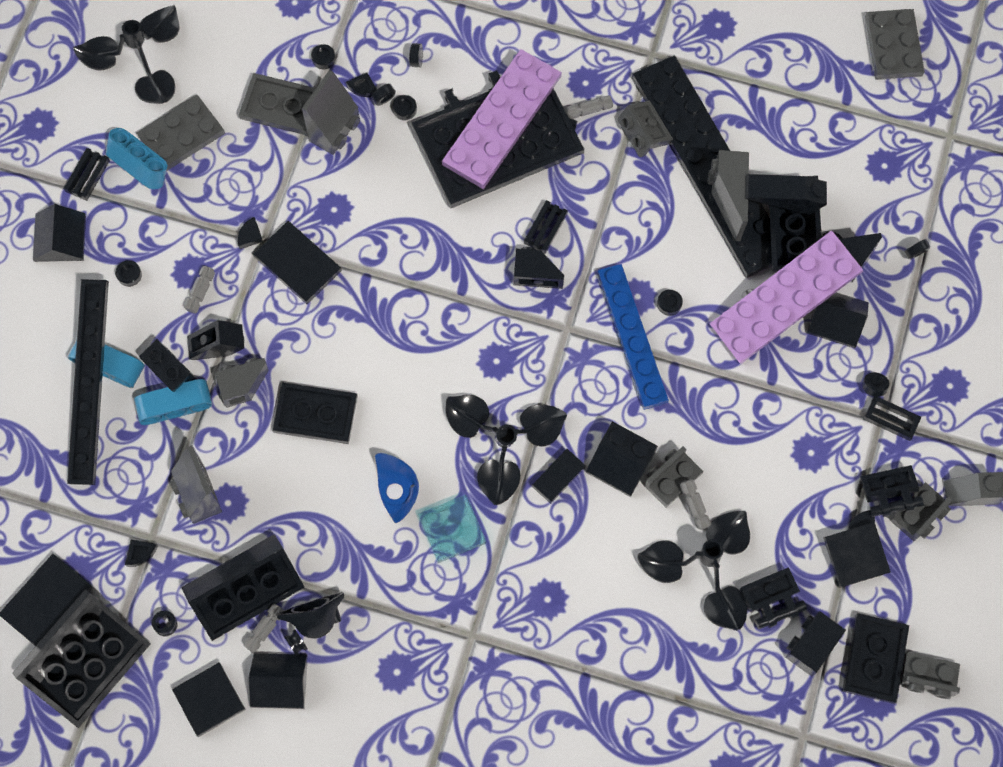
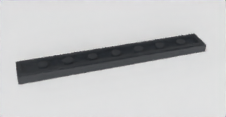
M81 279L67 484L95 485L109 287V281Z

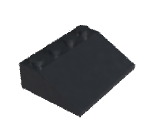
M85 589L13 671V675L79 729L151 643Z

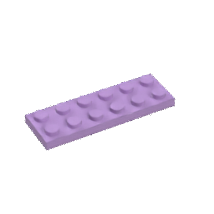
M520 49L444 157L442 165L484 189L561 78L562 72Z
M831 230L712 321L710 325L738 362L742 364L864 271Z

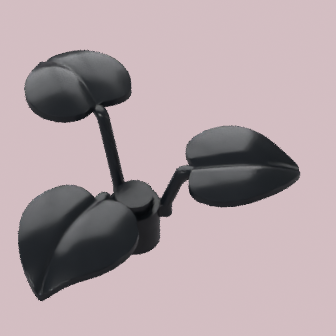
M175 5L157 10L143 18L141 22L128 20L123 23V34L119 35V45L111 37L100 36L73 47L76 56L85 66L100 71L107 70L116 64L115 56L121 54L125 42L129 47L138 49L148 75L141 77L136 82L135 92L139 99L147 103L163 104L174 96V78L165 70L151 73L142 44L145 39L149 40L152 38L155 42L164 43L177 36L180 25Z
M462 395L449 396L446 399V416L451 428L458 435L472 438L481 428L482 430L494 432L496 443L502 447L499 462L488 460L481 465L477 473L478 485L493 505H499L507 501L519 486L521 474L518 465L514 462H504L507 448L514 444L517 435L527 433V439L531 444L539 447L548 446L560 435L567 417L566 412L549 405H533L525 409L520 415V423L524 429H515L507 424L499 428L483 425L489 417V409L486 402L480 397Z
M734 511L714 519L711 522V526L706 530L707 541L703 544L701 551H696L693 556L685 561H682L683 552L681 548L671 541L656 542L638 554L637 559L644 572L661 583L678 581L682 577L681 566H687L697 558L705 566L713 567L715 590L717 593H711L706 597L703 607L704 613L710 622L719 627L735 631L741 630L747 617V604L741 591L736 587L728 586L721 591L719 562L723 552L736 555L742 553L748 547L750 530L746 511Z

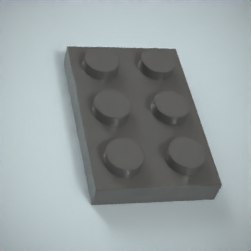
M914 9L867 12L865 20L875 80L922 77L925 70Z
M253 73L239 117L242 120L308 136L302 107L316 88Z
M196 94L136 132L142 143L167 162L168 171L224 135L225 131Z

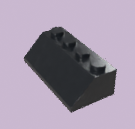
M816 175V176H808V177H811V178L818 179V175ZM769 205L773 273H777L822 238L820 209L807 215Z
M274 534L181 588L192 610L211 641L269 609L273 604H277L300 591L305 586Z

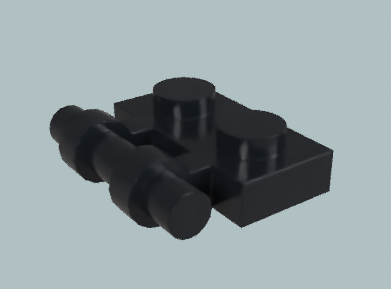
M912 465L860 476L867 503L874 501L879 503V505L869 507L872 517L879 515L887 517L891 516L893 512L902 510L910 512L914 511L916 507L924 506L922 496L912 498L910 494L919 492V485ZM901 496L902 500L890 503L887 498Z
M789 567L740 588L750 613L760 609L763 617L754 620L758 630L764 627H774L778 621L788 617L790 619L795 618L799 615L798 613L807 610L803 600L794 603L791 597L798 594L800 590ZM782 600L784 608L772 612L770 605Z

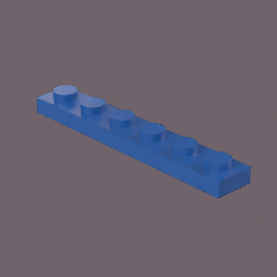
M622 264L598 270L597 275L643 410L667 404L669 399Z

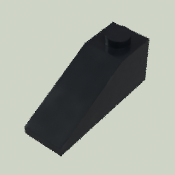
M746 175V199L810 215L827 205V181L808 176Z

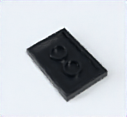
M287 221L253 253L254 258L306 305L342 271L337 263L290 221Z
M282 382L272 431L277 434L349 444L358 394Z
M52 553L1 610L0 617L36 646L86 589L90 592L94 587Z
M860 613L855 614L842 692L896 704L909 625Z

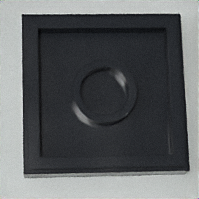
M875 522L823 537L839 588L891 573Z
M220 662L172 689L197 737L204 735L246 710Z

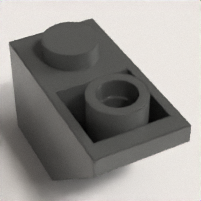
M251 358L245 361V364L224 366L220 371L215 372L226 408L252 400L269 371L265 358Z

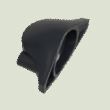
M335 593L276 613V616L279 620L294 625L299 633L307 638H321L330 632L335 623L341 621L338 605L344 599V593Z

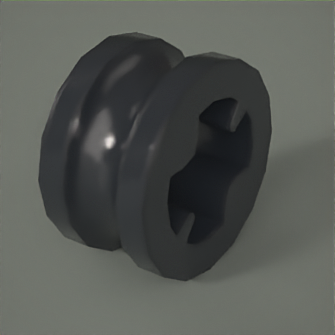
M164 610L157 612L153 616L152 627L157 634L167 637L176 631L178 622L170 611ZM171 618L168 620L171 624L169 628L164 626L162 630L159 629L161 627L159 624L161 619Z
M296 629L292 630V635L288 636L286 634L284 637L295 655L298 656L300 650L306 651L308 648Z

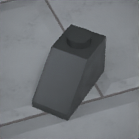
M1003 472L974 473L944 481L946 498L950 497L953 499L948 506L998 505L1003 501Z

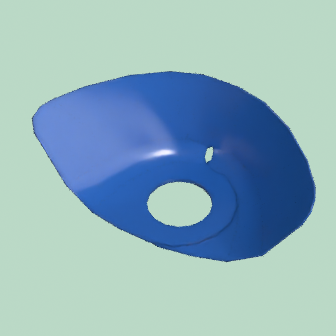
M378 453L375 455L380 497L394 523H398L405 518L416 502L419 493L418 479L413 469L404 461L392 455ZM399 484L403 489L402 496L398 499L389 498L387 495L389 485Z

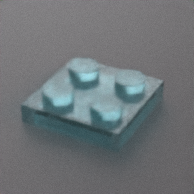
M467 495L418 514L438 563L486 544L485 537Z

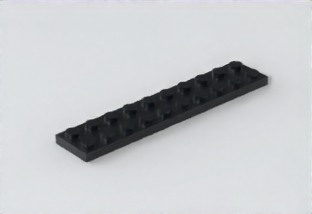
M671 56L633 73L632 79L645 101L650 100L672 136L673 140L670 142L672 150L745 278L771 267L770 218L762 204L748 200V222L741 241H735L712 195V185H708V173L711 170L712 159L717 158L719 150L730 151L676 56Z

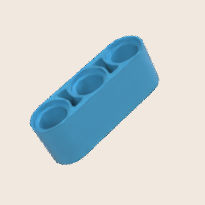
M122 128L112 129L108 136L106 155L149 189L161 188L165 180L167 162L127 130Z
M77 340L67 356L73 363L76 362ZM105 345L103 376L121 385L133 388L145 367L144 363Z
M204 379L185 382L175 392L166 387L138 395L134 398L139 424L141 425L159 423L200 412L212 406L208 384Z

